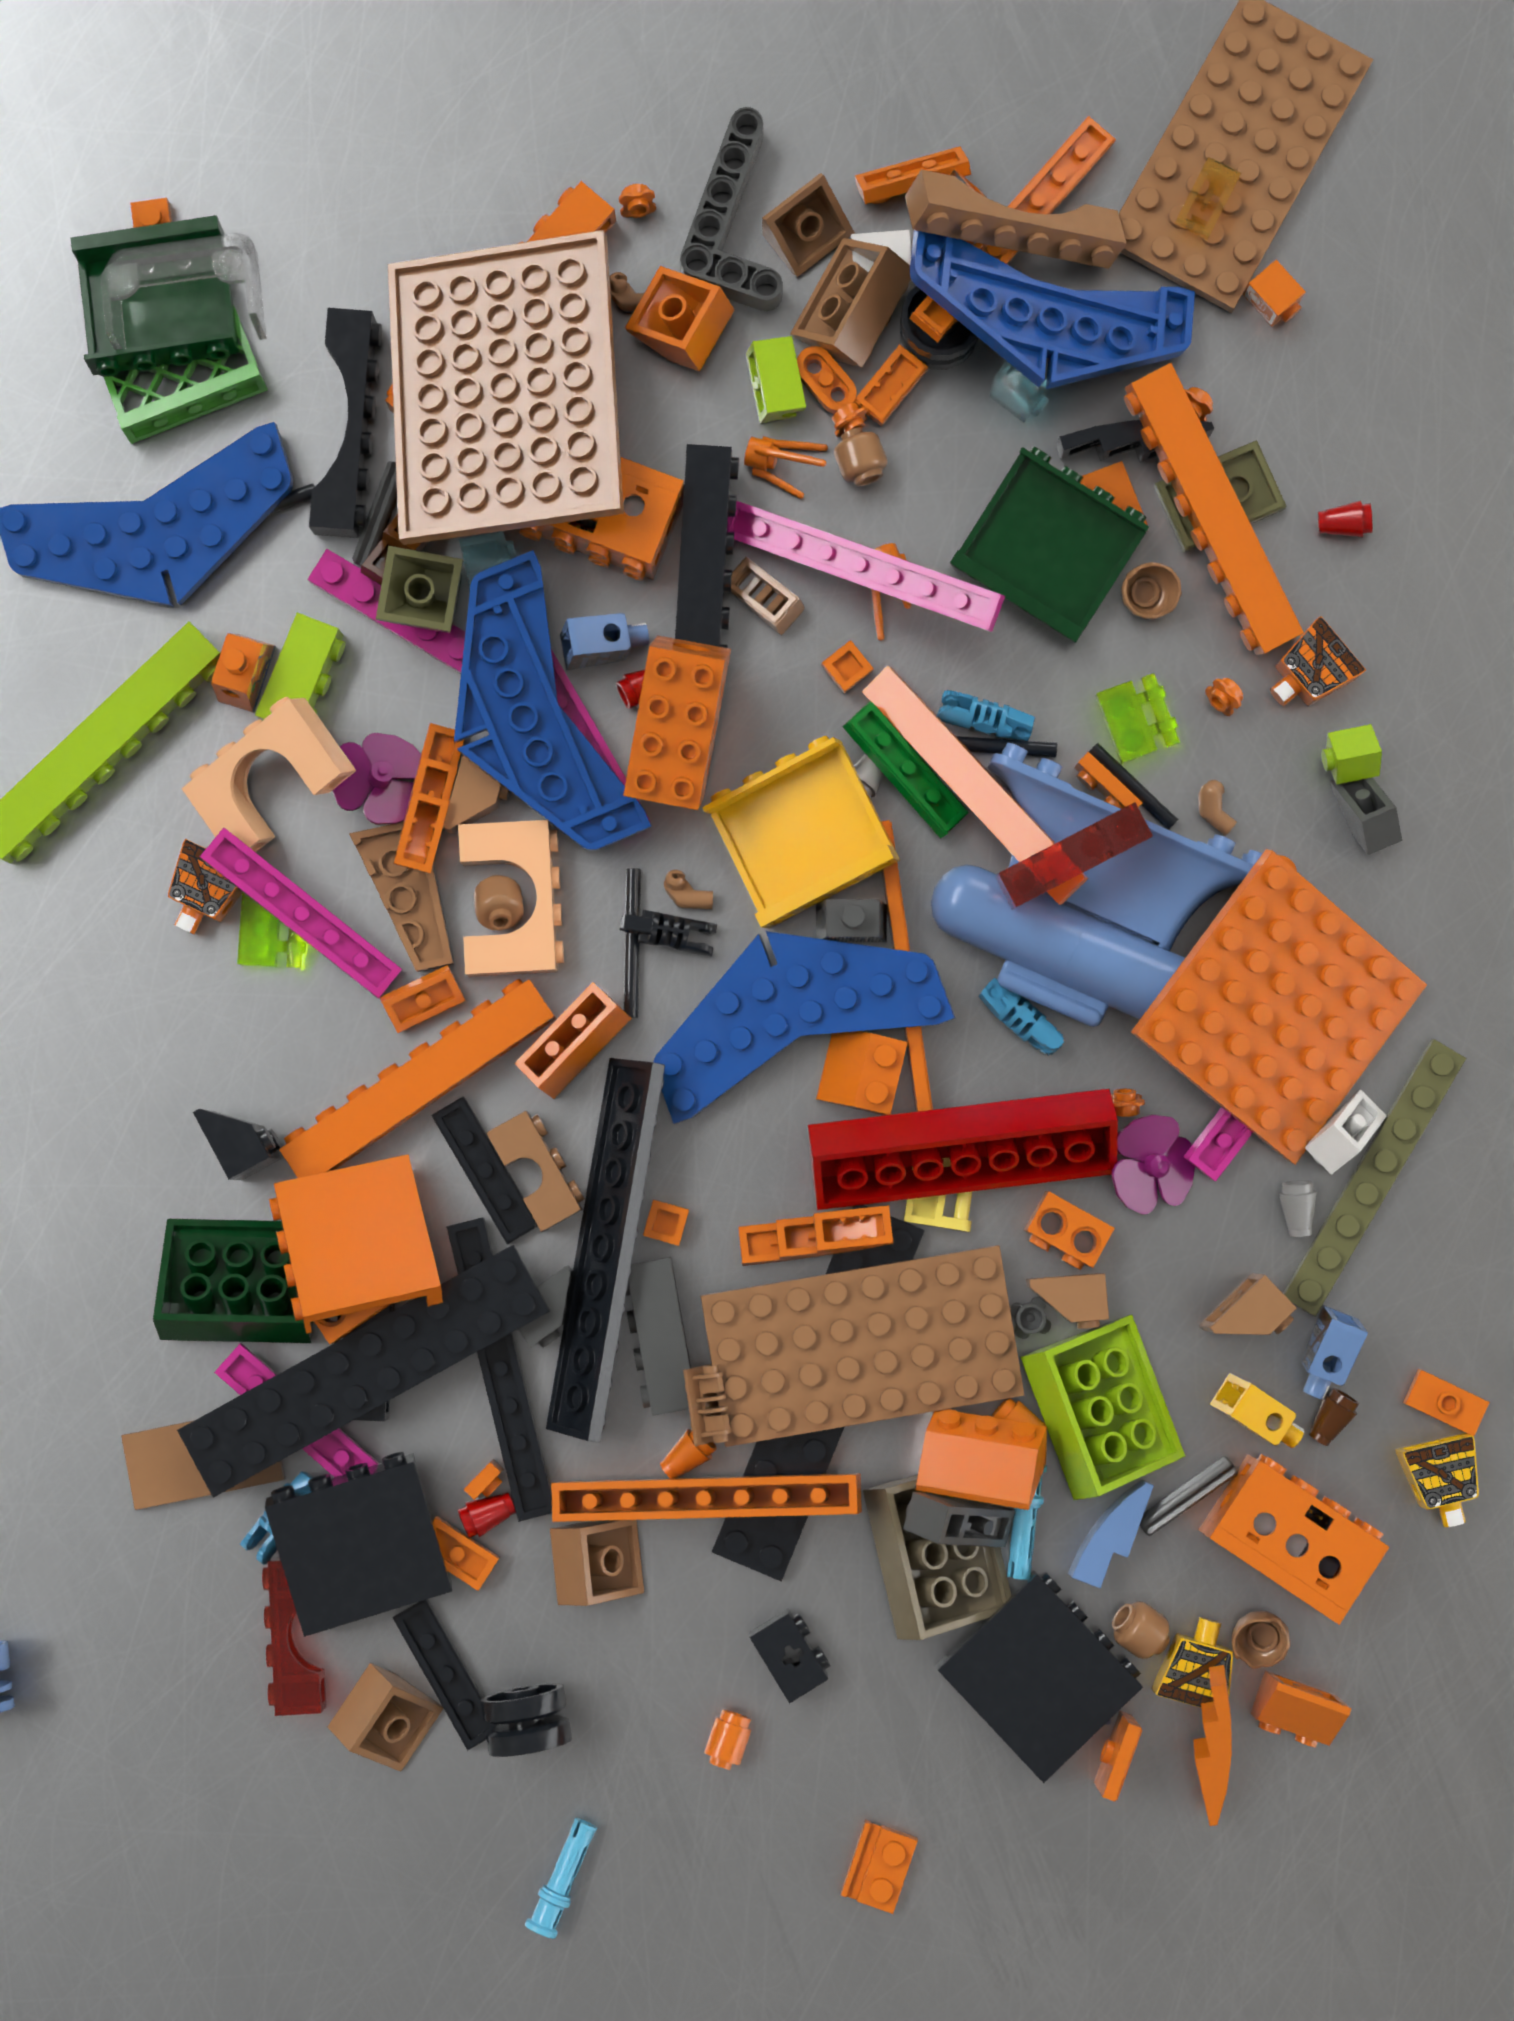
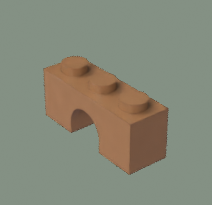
M524 1111L488 1131L487 1135L504 1166H509L521 1159H532L540 1166L542 1183L534 1193L523 1198L540 1231L544 1232L582 1211L583 1208L579 1202L585 1200L575 1180L568 1183L561 1169L567 1166L558 1149L555 1147L550 1150L543 1136L547 1135L548 1131L539 1115L531 1117L528 1111Z

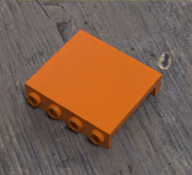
M409 1154L274 1183L276 1198L269 1199L273 1221L281 1220L283 1230L276 1232L281 1254H289L290 1264L283 1265L288 1288L296 1286L298 1297L292 1298L291 1303L295 1321L303 1320L306 1334L312 1333L310 1322L423 1296L426 1298L427 1306L443 1303L441 1283Z

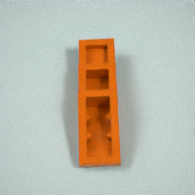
M430 723L428 726L393 864L428 874L431 873L458 769L457 765L461 753L457 748L462 747L464 740L454 743V729Z
M889 1205L820 1212L808 1217L776 1220V1223L738 1227L742 1266L819 1257L893 1244Z
M1224 1665L1209 1667L1210 1685L1214 1701L1201 1703L1202 1721L1206 1737L1193 1739L1195 1762L1210 1826L1218 1825L1227 1793L1232 1757L1231 1711Z

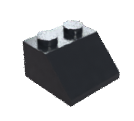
M198 1109L193 1112L228 1180H244L281 1160L278 1150L282 1146L272 1129L267 1130L262 1125L215 1111Z

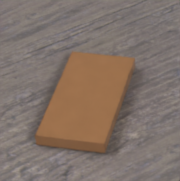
M193 1421L121 1435L135 1510L211 1495L177 1431ZM282 1460L227 1491L285 1480Z

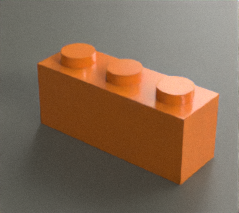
M592 982L514 1064L540 1090L555 1099L632 1018L607 993Z

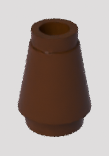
M1333 1387L1330 1393L1326 1394L1325 1399L1322 1400L1309 1435L1319 1443L1329 1446L1331 1441L1358 1414L1355 1410L1359 1402L1345 1392Z

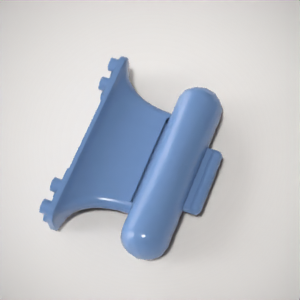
M1007 743L1001 754H993L988 764V769L1007 784L1013 798L1089 879L1062 905H1059L1013 855L1005 877L984 868L966 864L949 870L934 887L931 899L932 916L938 927L948 935L1005 960L998 975V983L1004 989L1091 1027L1100 1025L1108 1006L1140 1020L1185 959V957L1170 951L1184 925L1209 898L1226 888L1240 885L1263 853L1249 850L1248 854L1243 853L1242 858L1239 859L1231 855L1236 843L1217 834L1214 835L1213 839L1209 838L1207 844L1201 841L1195 842L1073 788L1071 784L1058 779L1062 766L1052 760L1041 758L1036 769L1024 764L1023 762L1028 751L1018 745Z

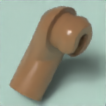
M1210 780L1201 787L1198 793L1199 813L1204 820L1226 836L1237 821L1222 810V794L1225 792L1223 784L1217 780Z

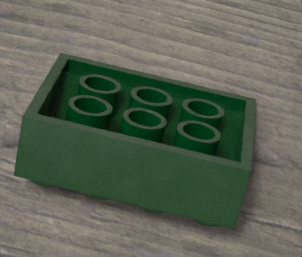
M167 1219L153 1314V1322L159 1339L175 1341L311 1343L312 1333L306 1334L303 1320L295 1321L291 1299L298 1297L296 1286L288 1288L283 1265L290 1264L289 1254L280 1253L276 1232L283 1230L282 1222ZM312 1321V1322H310V1324H311V1330L313 1331V1321Z

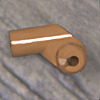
M615 272L610 275L611 299L621 310L634 312L644 293H636L627 282L625 274Z
M674 869L666 874L664 880L665 891L678 907L689 909L713 908V891L694 890L685 879V874L680 870Z

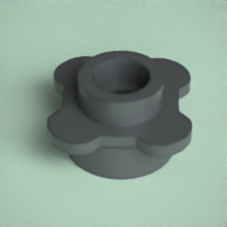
M1035 1297L1029 1303L1020 1304L1016 1302L1011 1305L1010 1311L1017 1326L1015 1328L1017 1337L1027 1339L1030 1334L1038 1332L1046 1334L1049 1332L1051 1322L1046 1318L1044 1311L1046 1303L1043 1299ZM1030 1314L1034 1317L1032 1322L1027 1321V1316Z

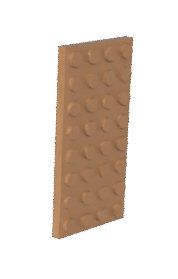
M1239 0L1119 212L1127 243L1120 253L1182 287L1195 291V294L1232 313L1367 73L1373 59L1264 0Z
M999 1245L700 1295L711 1364H717L718 1371L723 1372L724 1391L717 1392L716 1395L726 1394V1399L717 1400L718 1406H728V1410L719 1412L720 1415L728 1414L732 1432L728 1434L729 1441L724 1442L725 1447L1025 1396Z

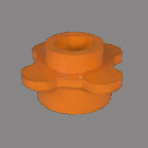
M632 184L625 187L619 196V203L623 205L620 209L621 216L641 218L655 212L656 204L652 202L655 198L654 191L644 184Z
M1191 387L1188 390L1184 389L1199 420L1207 421L1206 415L1211 414L1213 411V400L1210 395L1197 387Z
M854 402L839 409L832 416V421L836 428L834 433L836 437H840L843 433L854 428L862 429L865 426L864 422L867 420L865 414L868 410L866 407L859 408L857 403Z
M1217 678L1213 681V687L1208 686L1205 689L1211 705L1226 716H1231L1234 713L1233 709H1238L1241 706V701L1243 700L1242 690L1229 678Z
M1116 1089L1111 1094L1116 1115L1119 1117L1139 1115L1140 1106L1145 1105L1142 1095L1136 1094L1134 1089Z

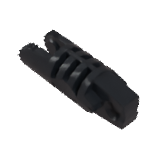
M643 910L642 916L624 914L621 918L619 930L639 935V943L712 957V946L705 943L688 941L690 930L703 934L716 933L717 924Z

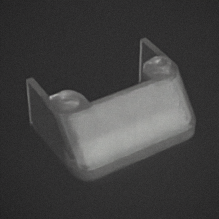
M233 233L124 248L116 251L110 257L101 275L105 330L115 350L126 348L121 300L134 295L138 288L218 277L219 280L227 284L245 283L248 314L259 340L267 339L258 255L253 241L245 234Z

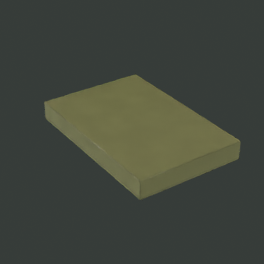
M1257 440L1218 456L1250 524L1286 509L1285 501ZM1162 480L1155 483L1154 488L1183 553L1197 548L1191 537L1190 531L1194 528L1188 516L1183 517L1175 505L1174 497L1177 494L1171 482L1167 484Z

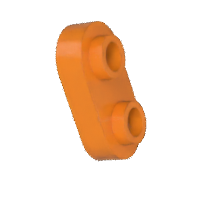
M811 346L800 352L797 357L801 382L826 411L835 414L845 405L854 403L857 394L854 382L827 350L822 347ZM816 363L821 367V370L813 374L808 371L807 367L810 364ZM835 391H840L844 394L845 398L842 401H834L831 398V394Z

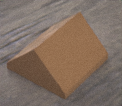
M822 173L818 174L762 217L763 237L796 277L800 276L839 246L843 238H849L851 234L855 233Z

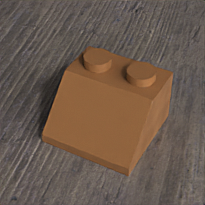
M1252 1273L1199 1326L1204 1331L1214 1334L1270 1335L1273 1331L1279 1334L1294 1320L1291 1314L1297 1307L1266 1275Z
M637 1520L591 1521L550 1529L558 1605L589 1606L644 1593Z
M370 1663L327 1727L350 1752L401 1772L444 1708L397 1674Z

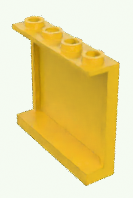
M823 736L808 744V751L797 757L795 753L780 758L775 762L776 768L765 774L762 771H758L745 777L742 780L743 786L733 791L727 788L715 793L710 797L711 803L702 807L704 812L711 814L755 904L758 911L755 913V917L762 928L770 929L900 861L842 741L835 737L829 739L828 736Z

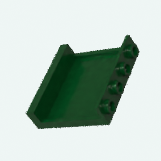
M217 215L70 237L72 252L78 261L88 349V354L84 355V360L93 376L110 377L117 375L120 371L133 369L149 371L156 366L165 364L187 365L193 360L204 358L221 360L227 358L230 354L239 353L225 234Z
M1033 446L1028 451L1022 447L1019 451V456L962 547L955 553L950 564L993 592L1004 595L1006 600L1076 643L1150 526L1144 523L1147 517L1136 509L1127 506L1124 511L1114 505L1112 502L1115 497L1099 486H1096L1092 491L1081 484L1083 477L1074 470L1064 466L1062 471L1049 464L1052 457Z

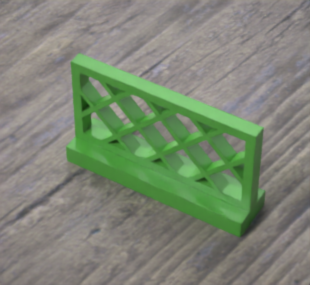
M235 306L237 338H239L241 345H238L239 353L246 356L249 364L237 369H231L225 366L229 356L218 360L217 363L205 358L198 359L188 364L183 376L167 371L170 364L160 365V367L149 370V372L156 375L148 390L133 385L139 373L136 369L130 370L125 381L113 376L104 377L118 415L117 419L120 427L131 444L268 391ZM198 364L213 369L209 379L201 383L190 380ZM164 377L179 383L175 392L166 397L156 393ZM116 386L121 387L119 393H118V390H117ZM129 391L144 396L138 408L125 412L123 402Z

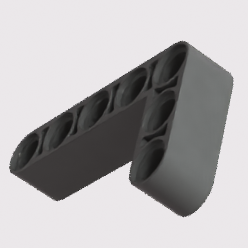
M743 107L735 111L730 119L680 256L681 273L720 286L729 300L760 311H771L777 308L782 301L783 282L779 273L772 268L722 251L763 142V119L761 114L754 108ZM747 124L755 127L756 131L750 135H743L738 129L742 125ZM737 158L743 161L744 164L740 168L731 169L725 163L729 159ZM718 192H726L730 194L731 199L725 203H718L713 199V196ZM710 225L716 227L719 232L713 237H705L700 233L701 229ZM695 259L702 260L707 264L700 271H692L687 265ZM733 271L738 273L741 279L731 284L725 282L722 277L725 273ZM766 283L774 286L776 291L771 295L764 296L759 294L756 289L761 284Z

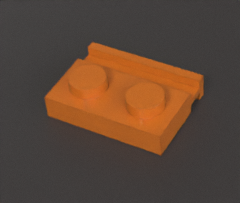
M865 1819L840 1892L841 1896L855 1899L857 1902L893 1914L918 1842L917 1837L883 1825L871 1823V1821Z

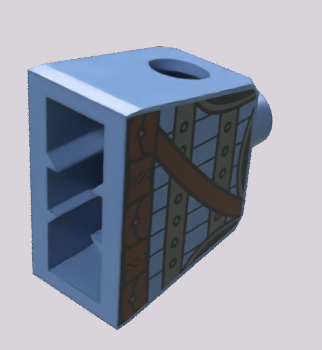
M624 613L568 618L560 633L566 671L626 660L631 647L649 645V633L646 623L627 625ZM604 636L610 637L614 642L608 641Z
M1325 1305L1322 1306L1302 1359V1364L1306 1371L1310 1373L1303 1389L1305 1393L1324 1400L1331 1382L1340 1386L1345 1384L1368 1334L1358 1318ZM1329 1356H1334L1332 1360L1328 1362H1323L1325 1358Z

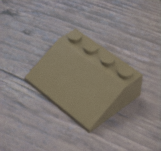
M918 1475L863 1490L897 1639L923 1640L987 1619L1012 1596L1000 1547L937 1544L903 1529L906 1520V1509L911 1501L913 1492H922L916 1491Z

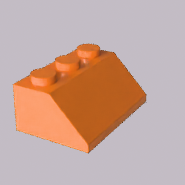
M952 1409L934 1411L925 1432L916 1491L1029 1510L1046 1465L1047 1426L999 1419L988 1415L981 1416L963 1413Z

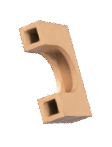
M284 697L271 706V714L263 721L261 719L256 720L243 730L245 735L237 743L231 742L223 746L216 753L218 758L213 763L202 765L190 774L192 780L182 790L215 837L224 827L254 852H258L276 837L254 807L247 789V778L252 763L261 753L268 749L280 753L292 764L313 795L330 793L356 772L354 766L306 698L289 699V697Z
M548 820L458 825L460 863L463 866L506 864L518 867L532 878L537 894L535 910L528 922L520 929L502 935L463 937L465 974L468 977L558 972V963H564L563 941H556V926H562L561 903L555 904L554 889H560L561 887L559 866L553 867L552 852H559L558 830H551V824Z

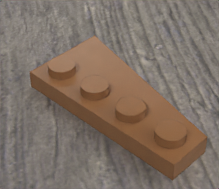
M403 822L349 833L415 970L421 972L446 965H454L434 866H432L431 873L428 874L393 864Z

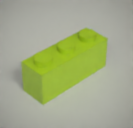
M296 613L256 710L255 716L263 721L271 714V706L284 697H289V699L306 698L317 714L318 711L314 707L319 695L325 696L332 678L328 673L333 661L338 662L345 649L346 642L342 640L344 635L339 628L301 613Z

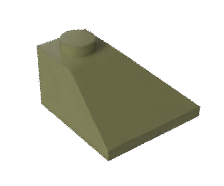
M388 546L376 620L450 633L462 580L463 559Z

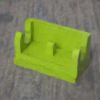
M792 336L753 341L746 352V358L760 424L796 417V412L806 409V403Z

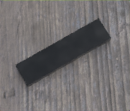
M463 1096L432 1114V1118L506 1244H510L537 1228L538 1225L525 1204L521 1191L506 1166H504L466 1098Z
M429 1600L419 1601L393 1616L394 1622L467 1751L487 1740V1733L499 1724H491L483 1720L481 1699L484 1697Z

